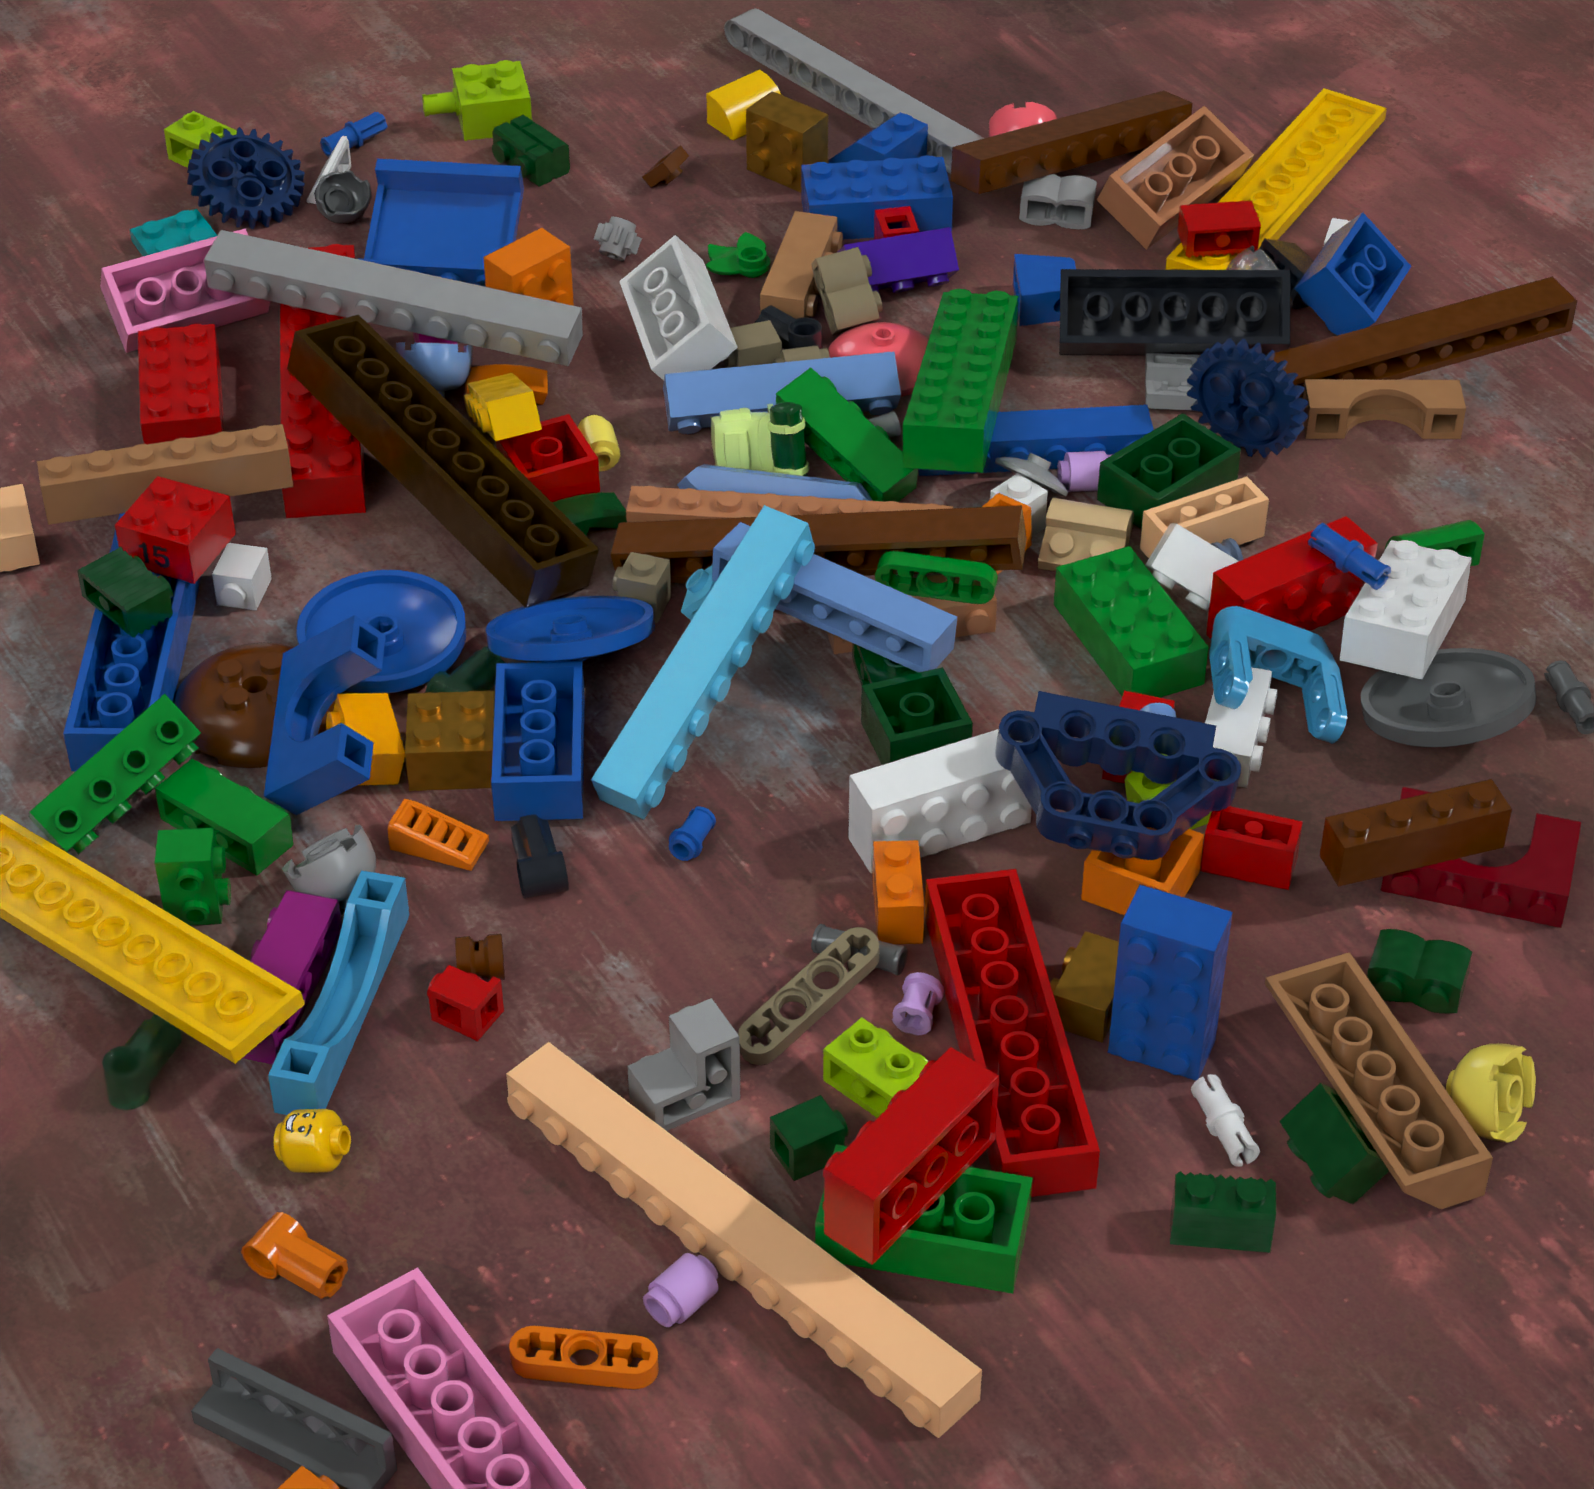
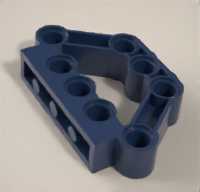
M1042 691L1038 692L1034 712L1016 710L1002 718L999 724L995 757L998 763L1004 769L1011 771L1037 815L1036 827L1041 835L1048 840L1067 844L1075 849L1088 848L1112 853L1120 858L1134 857L1144 860H1155L1163 857L1168 852L1171 842L1210 812L1226 809L1232 804L1241 774V764L1236 756L1229 751L1213 747L1217 725ZM1058 760L1062 764L1075 767L1084 765L1087 762L1099 764L1103 770L1113 775H1125L1135 771L1144 773L1149 780L1158 784L1174 783L1154 798L1141 801L1140 803L1126 801L1120 793L1112 790H1102L1093 795L1081 792L1077 786L1072 784ZM1100 818H1106V819H1109V820H1111V821H1105V820H1102V819H1100ZM1146 827H1151V828H1154V829H1156V830H1150V829H1147Z

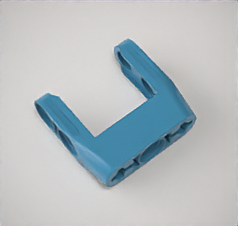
M1231 606L1222 609L1214 619L1209 652L1216 703L1231 709H1237L1244 701L1249 684L1253 680L1251 667L1272 671L1273 678L1302 688L1308 731L1317 739L1331 744L1335 743L1342 735L1346 726L1347 709L1340 669L1324 639L1316 633L1243 607Z

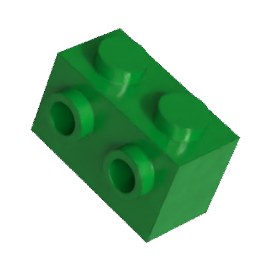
M214 829L158 830L154 864L163 910L188 925L222 924L223 905L231 904V884L229 878H222V874L226 870L224 846H216Z

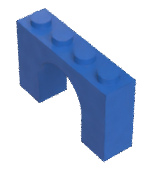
M355 615L284 652L282 656L264 797L294 815L303 813L370 779L374 742L343 723L318 734L323 717L335 701L337 694H341L349 687L382 671L386 635Z

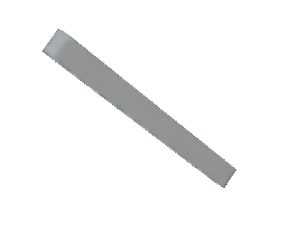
M751 9L725 23L724 31L726 38L734 48L873 129L900 112L928 124L927 155L934 157L943 156L946 170L950 174L952 147L984 139L759 9Z

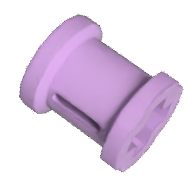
M916 972L909 974L905 978L902 986L904 996L902 1002L894 1007L892 1021L897 1028L905 1033L924 1035L931 1030L933 1025L932 1011L934 1006L941 1002L945 991L941 982L935 977L926 973Z

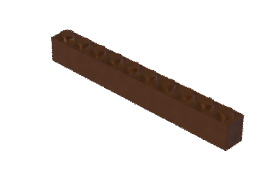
M1552 276L1275 353L1274 361L1279 363L1286 360L1288 363L1284 371L1287 374L1297 373L1298 376L1293 381V384L1303 387L1305 379L1399 380L1569 332L1572 330L1577 300Z
M1022 505L790 515L809 524L815 544L813 554L863 576L875 575L880 557L889 551L982 562L991 566L995 571L1023 569L1027 536ZM756 517L619 523L611 550L614 570L616 571L618 567H623L630 552L647 554L670 560L671 583H687L695 571L698 569L705 570L713 565V548L740 522L751 526ZM892 569L893 574H898V570Z

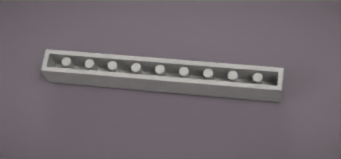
M225 230L219 232L204 258L208 288L345 318L359 314L368 323L569 366L583 336L581 307Z

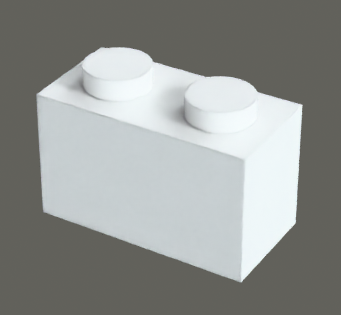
M1170 523L1145 566L1154 571L1152 575L1158 583L1170 590L1173 589L1175 584L1189 592L1185 599L1207 611L1210 605L1213 572L1234 564L1238 560L1177 523Z

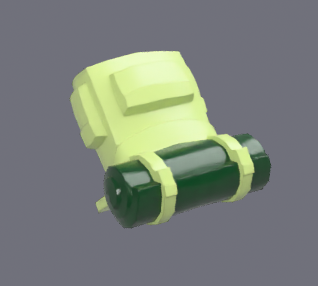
M782 402L775 405L767 404L768 413L751 412L749 408L720 411L719 416L711 417V439L716 466L808 476L809 462L806 460L804 442L805 418H803L802 406L793 402Z

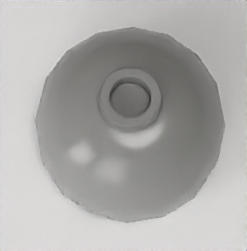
M355 825L353 835H350L347 828L339 830L304 849L302 853L306 859L295 866L291 859L282 868L296 892L336 899L339 901L340 908L345 909L361 870L375 873L376 855L362 826Z

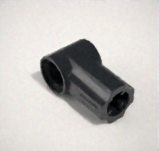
M770 305L761 310L759 318L755 321V323L770 320L782 342L783 349L816 345L819 349H822V326L815 319H795Z
M536 814L520 817V820L510 828L511 839L517 856V873L523 898L568 891L569 883L562 851H556L548 820H543Z

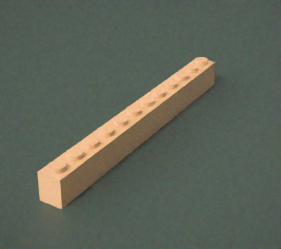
M550 1042L506 1073L508 1086L507 1101L516 1116L523 1120L528 1119L542 1130L545 1137L552 1144L561 1145L571 1152L584 1169L598 1173L610 1183L613 1190L619 1196L630 1198L644 1209L647 1216L655 1224L664 1225L679 1236L687 1249L693 1253L699 1252L715 1264L717 1270L727 1280L737 1281L751 1292L759 1305L765 1309H773L787 1320L791 1328L803 1338L809 1337L826 1351L829 1358L836 1365L847 1367L863 1379L872 1393L879 1397L885 1396L903 1411L905 1417L913 1425L924 1427L937 1438H940L980 1401L981 1368Z

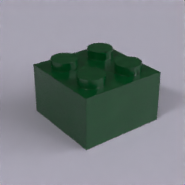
M943 667L862 685L861 724L882 765L972 737L973 722Z

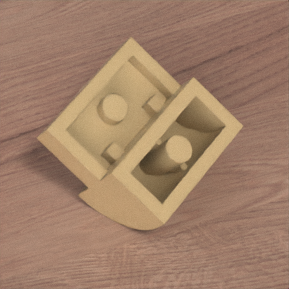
M1052 498L1046 515V529L1038 558V569L1056 571L1058 566L1127 547L1134 522V511Z

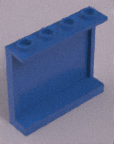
M377 159L375 167L378 182L364 259H358L486 287L483 257L516 241L524 193L521 166Z

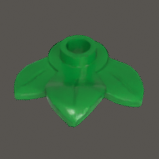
M744 232L739 237L736 247L708 245V256L711 261L705 264L706 269L715 274L733 275L740 273L748 278H756L770 269V258L766 254V244L750 233Z

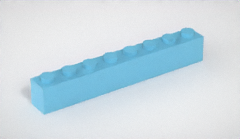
M763 506L592 777L591 781L600 800L641 819H645L652 807L654 808L659 805L665 793L666 783L673 772H678L684 765L689 746L695 737L701 736L709 722V714L717 701H723L728 694L731 679L738 667L742 668L748 662L752 652V645L760 633L766 632L769 628L774 609L781 599H786L790 594L794 584V577L801 566H806L810 562L815 544L807 522L768 506Z

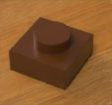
M680 145L661 158L642 178L650 188L662 180L668 184L683 172L679 166L689 155Z

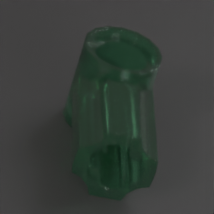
M485 645L481 650L475 651L451 674L445 671L436 673L430 679L425 693L488 691L496 684V663L506 662L500 656L492 653L488 646Z
M154 1014L151 1019H145L124 1046L113 1048L105 1054L102 1060L108 1101L112 1106L118 1109L129 1110L140 1107L148 1101L151 1095L150 1082L182 1042L179 1029Z

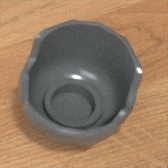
M351 170L341 173L331 172L322 177L314 192L319 212L329 221L341 224H350L360 219L367 210L372 197L368 180H360Z

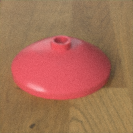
M875 322L859 325L847 330L830 344L828 351L830 358L895 352L901 391L900 397L913 393L929 339L919 331L905 325Z

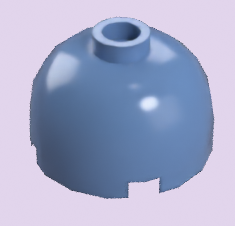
M405 342L396 343V351L444 398L445 391L460 388L471 373L473 361V346L471 345L464 346L463 353L458 352V344L414 343L411 344V350H405Z

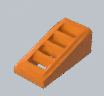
M409 799L402 801L387 828L390 850L472 871L489 842L488 834ZM443 838L448 839L446 844L441 842ZM461 842L466 843L462 852L457 850Z

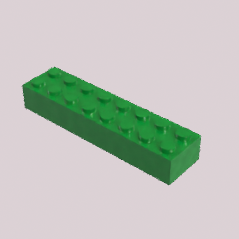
M954 289L950 292H943L903 422V468L983 473L1017 340L1018 296L1009 295L1003 291L977 294L971 293L966 289Z

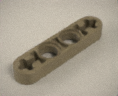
M863 927L850 928L843 932L741 1025L738 1032L740 1054L742 1057L755 1065H764L772 1062L873 971L880 958L879 941L874 932ZM854 946L857 949H861L867 946V955L864 956L858 952L851 957L850 947ZM847 961H848V972H847L846 968L844 967V964H845ZM821 972H832L839 978V982L833 988L825 990L816 987L813 979ZM794 1001L803 1004L806 1012L798 1019H787L780 1014V1009L788 1002ZM770 1019H772L773 1023L775 1024V1027L772 1030ZM755 1035L761 1039L767 1035L768 1045L764 1046L761 1043H757L752 1047L751 1037Z

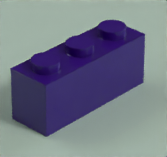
M950 227L845 244L838 251L841 252L858 247L861 255H867L872 269V276L868 277V281L872 291H877L878 293L880 289L891 287L893 293L912 290L915 283L927 282L928 287L949 283V278L959 271Z

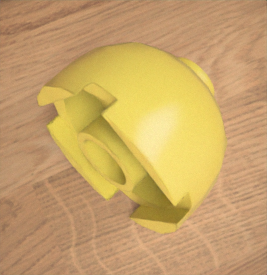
M1487 1044L1474 1048L1463 1057L1456 1069L1450 1072L1446 1091L1478 1136L1508 1143L1515 1141L1524 1131L1527 1122L1517 1121L1521 1116L1523 1107L1532 1108L1536 1084L1534 1062L1531 1056L1522 1055V1052L1526 1050L1524 1047L1510 1044Z

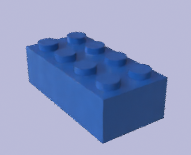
M926 155L920 158L909 159L886 158L876 161L851 160L843 163L816 162L814 164L801 165V202L803 212L837 217V232H842L843 240L874 238L875 210L905 206L911 207L919 232L950 227L952 233L953 195L943 156L934 157ZM903 221L887 223L888 228H902Z
M582 661L496 663L491 778L495 821H518L520 817L536 814L543 820L583 819L585 696Z
M1139 885L1120 926L1108 1053L1129 1061L1139 1062L1167 1071L1173 1075H1180L1193 1080L1200 1078L1216 1041L1233 912Z

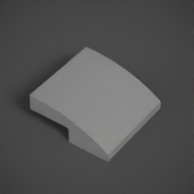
M1146 353L1145 405H1148V408L1191 410L1190 407L1197 399L1187 396V392L1193 387L1187 383V379L1193 373L1190 370L1191 366L1200 355Z

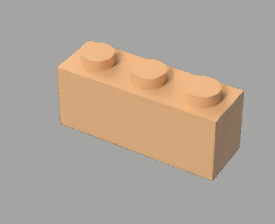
M1246 476L1143 511L1140 549L1150 558L1170 523H1177L1210 544L1215 542L1222 543L1223 540L1232 538L1238 545L1264 537L1269 499Z

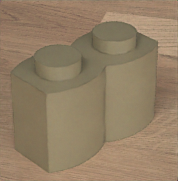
M858 247L816 258L811 263L832 335L845 332L859 325L875 323L879 320V313L883 310L881 298L877 291H872L868 281V277L872 276L870 261L867 255H861Z

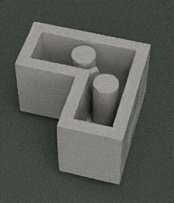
M712 998L694 1006H687L679 1012L670 1015V1048L654 1055L645 1056L639 1061L628 1065L630 1099L639 1111L666 1131L740 1100L739 1035Z

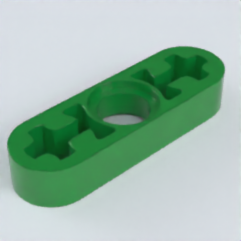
M889 551L884 553L879 559L875 580L907 595L971 604H984L993 598L998 576L991 566L982 562ZM892 569L898 570V575L893 574ZM914 571L918 572L917 578H913ZM938 572L944 575L947 581L935 583L930 581L926 574ZM956 577L960 578L958 584L954 583ZM974 580L980 581L981 586L975 585Z

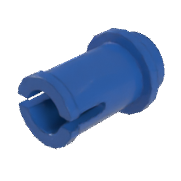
M701 806L691 809L689 816L682 826L670 834L669 850L674 857L682 861H688L700 855L703 848L702 842L716 825V818L709 809Z

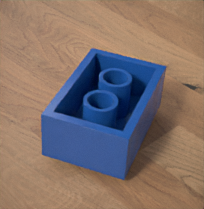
M1362 212L1331 235L1295 287V290L1299 293L1303 302L1310 306L1325 322L1327 328L1338 336L1367 328L1375 323L1410 270L1411 265Z

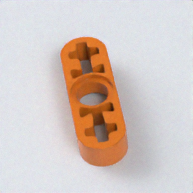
M527 1326L514 1333L509 1343L511 1366L516 1374L526 1379L641 1389L652 1384L659 1372L657 1348L651 1340L642 1336ZM537 1347L541 1349L536 1352L535 1357L526 1356V1354L530 1353L531 1348ZM556 1349H560L561 1361H554V1358H557ZM582 1349L592 1350L598 1355L595 1362L585 1366L573 1363L570 1357L573 1353ZM607 1354H614L612 1366H608ZM632 1358H642L638 1363V1367L628 1366V1364H631Z

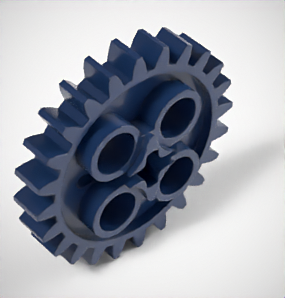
M238 127L236 135H232L227 129H223L222 138L211 133L209 142L201 140L199 149H193L192 157L189 159L187 184L192 185L191 196H199V207L210 205L209 216L221 213L222 223L233 218L238 228L243 221H248L251 229L255 228L256 221H261L267 228L271 218L280 223L282 222L283 214L291 216L293 208L299 206L305 185L303 182L305 173L299 170L301 161L292 160V149L281 150L282 140L273 144L269 142V133L265 134L261 139L257 137L256 129H252L250 135H244L241 127Z
M1229 338L1223 345L1216 342L1210 349L1207 348L1191 366L1190 370L1193 373L1188 377L1187 383L1193 387L1187 392V396L1197 400L1190 408L1191 410L1202 412L1203 415L1199 418L1198 423H1209L1211 426L1209 430L1220 434L1223 439L1232 442L1239 449L1245 447L1248 456L1252 457L1257 451H1259L1263 458H1266L1271 451L1278 455L1284 447L1286 449L1289 448L1305 428L1302 424L1307 420L1308 415L1303 410L1309 403L1307 400L1299 398L1305 387L1293 384L1298 374H1287L1284 369L1288 362L1284 360L1276 363L1274 361V350L1265 355L1262 353L1261 343L1257 342L1252 349H1249L1246 339H1242L1235 345L1233 340Z

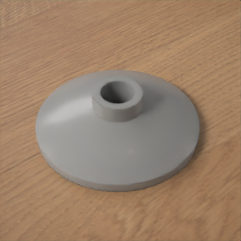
M1033 453L1029 454L1027 460L1012 457H1000L995 460L996 464L1015 474L1019 473L1032 482L1065 497L1068 494L1064 485L1048 471L1051 462Z

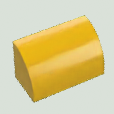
M759 69L706 93L707 123L731 140H736L746 135V109L771 91L780 95L781 93L774 81Z

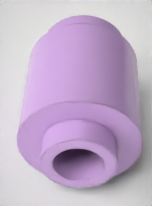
M1105 451L1066 452L1064 460L1058 461V480L1065 484L1068 492L1098 491L1100 462L1111 455H1106Z
M683 1254L649 1284V1292L643 1296V1302L647 1311L664 1327H671L674 1323H683L718 1292L717 1270L702 1255Z

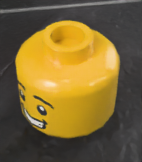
M329 1109L293 1110L285 1116L283 1122L277 1125L274 1133V1151L277 1158L283 1161L290 1171L297 1173L333 1171L339 1166L343 1155L349 1152L351 1145L348 1127L342 1124L341 1118L335 1111Z

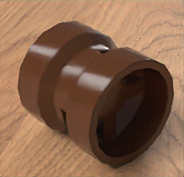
M489 934L479 941H474L470 936L455 937L456 965L458 969L481 977H487L488 979L494 976L505 980L502 934Z

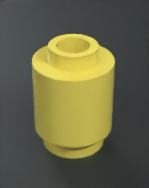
M591 415L582 419L578 424V428L598 457L599 472L611 469L620 459V449L613 426L605 418L598 415Z

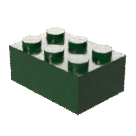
M1182 413L1100 462L1097 500L1107 507L1134 511L1133 524L1142 529L1143 511L1237 480L1241 449Z

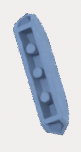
M708 464L696 467L677 484L680 489L692 488L707 491H734L755 494L772 493L787 496H815L835 499L852 498L873 501L862 484L858 482Z

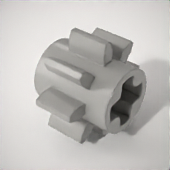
M614 216L610 218L609 223H599L594 236V240L598 241V244L601 245L599 252L618 261H625L626 255L631 253L636 255L642 240L635 233L637 226L628 220Z

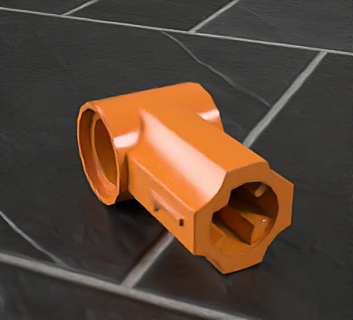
M276 1212L241 1250L248 1266L260 1276L266 1279H274L280 1275L320 1299L327 1296L331 1298L342 1286V1281L348 1271L347 1259L308 1238L304 1228L293 1217L283 1212Z

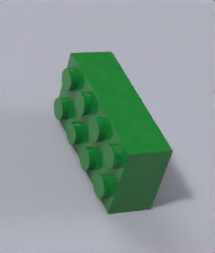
M1130 546L1056 567L1054 606L1121 696H1123L1125 690L1161 698L1204 685L1208 645Z
M836 1144L834 1153L838 1151L843 1152L848 1146ZM969 1167L873 1265L824 1234L823 1191L815 1221V1244L845 1265L1013 1294L1030 1216L1033 1177Z

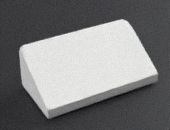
M347 136L340 138L326 161L306 200L307 203L316 204L314 192L322 177L331 172L341 173L350 170L351 158Z

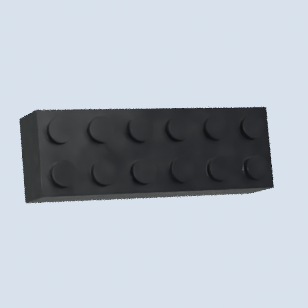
M1061 269L1059 355L1146 356V353L1201 355L1216 342L1223 345L1229 338L1233 340L1235 345L1242 339H1246L1249 349H1252L1257 342L1261 343L1262 353L1265 355L1271 350H1274L1276 353L1289 349L1290 270Z

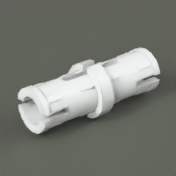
M1213 1074L1207 1075V1079L1212 1086L1211 1088L1208 1087L1204 1077L1199 1078L1192 1085L1191 1092L1207 1117L1206 1126L1210 1134L1218 1136L1232 1165L1243 1166V1161L1239 1156L1240 1153H1242L1246 1163L1250 1164L1258 1157L1260 1149L1243 1123L1244 1113L1240 1106L1232 1104L1218 1076Z

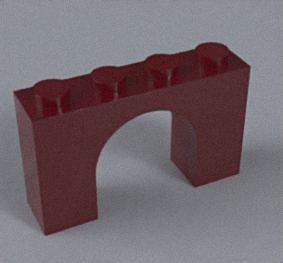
M1403 787L1400 800L1432 792ZM1536 813L1529 850L1518 861L1505 866L1487 867L1472 864L1458 858L1383 876L1381 891L1562 928L1570 893L1581 822Z

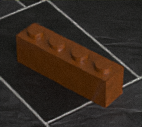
M1488 779L1325 817L1319 856L1337 886L1340 887L1504 848L1512 808L1494 781Z

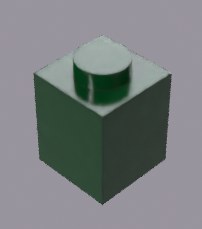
M821 1095L770 1117V1149L793 1181L823 1169L833 1155L836 1144L845 1146V1137L848 1136L846 1121L838 1110L832 1111Z

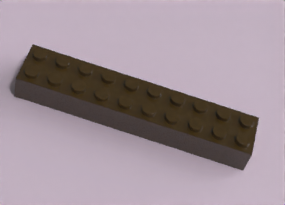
M359 314L295 331L287 370L525 608L589 586L599 548Z

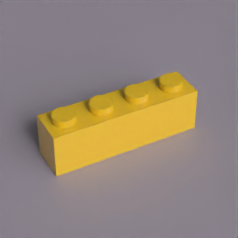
M513 373L467 383L470 394L464 395V402L469 418L472 417L474 423L477 422L478 428L481 427L483 433L487 432L495 441L542 430L533 390Z

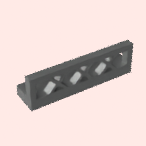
M219 1348L208 1358L213 1384L191 1410L195 1424L293 1473L301 1466H304L317 1477L325 1475L333 1480L340 1489H383L397 1471L391 1432Z

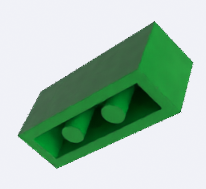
M193 758L155 787L161 820L176 829L213 828L216 846H224L225 857L256 876L294 845L289 813L277 804L269 803L255 795L248 787L234 783L215 768H208Z

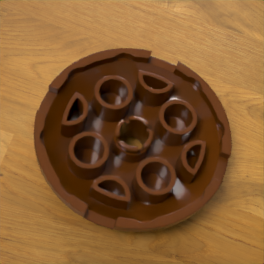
M272 642L238 645L210 656L190 671L181 682L173 703L201 732L199 738L194 742L199 747L195 754L198 755L200 752L216 757L218 764L229 767H268L282 656L284 652L295 646ZM335 701L323 717L318 734L326 731L327 713L333 712Z

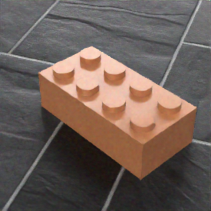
M1203 106L1111 174L1097 201L1147 250L1178 226L1180 205L1209 203L1241 178L1254 154L1211 111Z

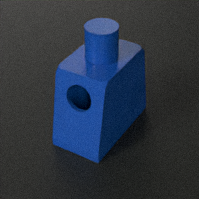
M1014 254L1013 290L1014 296H1018L1019 326L1060 321L1061 269H1076L1075 261L1072 258Z

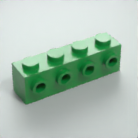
M810 367L776 393V404L793 402L802 406L803 418H805L804 442L845 481L861 483L873 501L899 502L917 488L918 469L903 468V451L891 442L890 437L882 427L874 426L864 417L863 412L856 403L847 401L840 395L829 378L821 377Z
M164 694L29 812L28 817L55 846L67 853L74 849L79 855L99 837L94 830L105 820H108L112 825L116 823L132 808L128 803L130 798L139 790L145 795L150 793L166 778L161 773L164 768L172 761H175L180 766L199 749L194 742L199 738L201 732Z

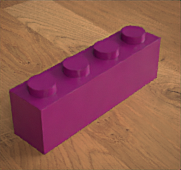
M286 890L279 906L273 907L270 911L267 930L261 940L255 941L251 951L250 962L301 991L305 1005L242 1059L273 1065L284 1039L293 1035L339 940L342 922L338 900Z

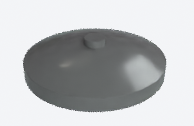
M1475 648L1438 650L1422 680L1379 670L1369 678L1361 691L1363 719L1372 731L1383 738L1397 743L1421 747L1458 746L1495 737L1509 731L1524 721L1536 704L1535 678L1532 671L1523 662L1504 653Z

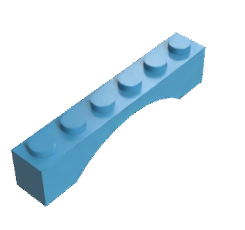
M361 870L346 903L337 948L320 996L303 1025L292 1036L284 1039L268 1074L274 1113L287 1115L296 1109H326L410 916L404 877Z

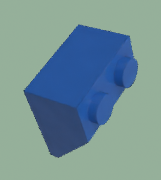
M900 112L829 159V163H843L851 160L876 161L886 158L909 159L926 156L928 124Z

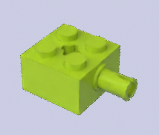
M503 60L496 64H468L460 68H452L453 92L422 94L425 117L455 112L459 118L464 141L493 138L492 131L494 127L505 122L510 124L512 119L523 114L532 120L531 99L521 61Z

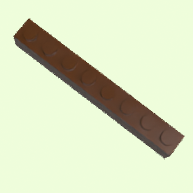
M1160 91L952 147L951 181L979 195L1148 148L1192 115L1193 103L1167 91Z

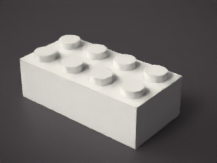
M676 235L619 281L650 368L661 379L664 380L665 374L711 370L719 362L727 359L738 348L703 259Z
M1391 540L1379 559L1380 562L1391 567V574L1387 575L1389 577L1388 580L1378 590H1374L1365 582L1344 619L1340 661L1422 680L1466 600L1472 558L1459 555L1457 552L1449 549L1435 550L1418 546L1415 542L1408 540Z
M998 729L849 776V840L870 873L873 871V841L918 840L921 858L1031 822L1032 807L1011 771L1004 769L995 757Z

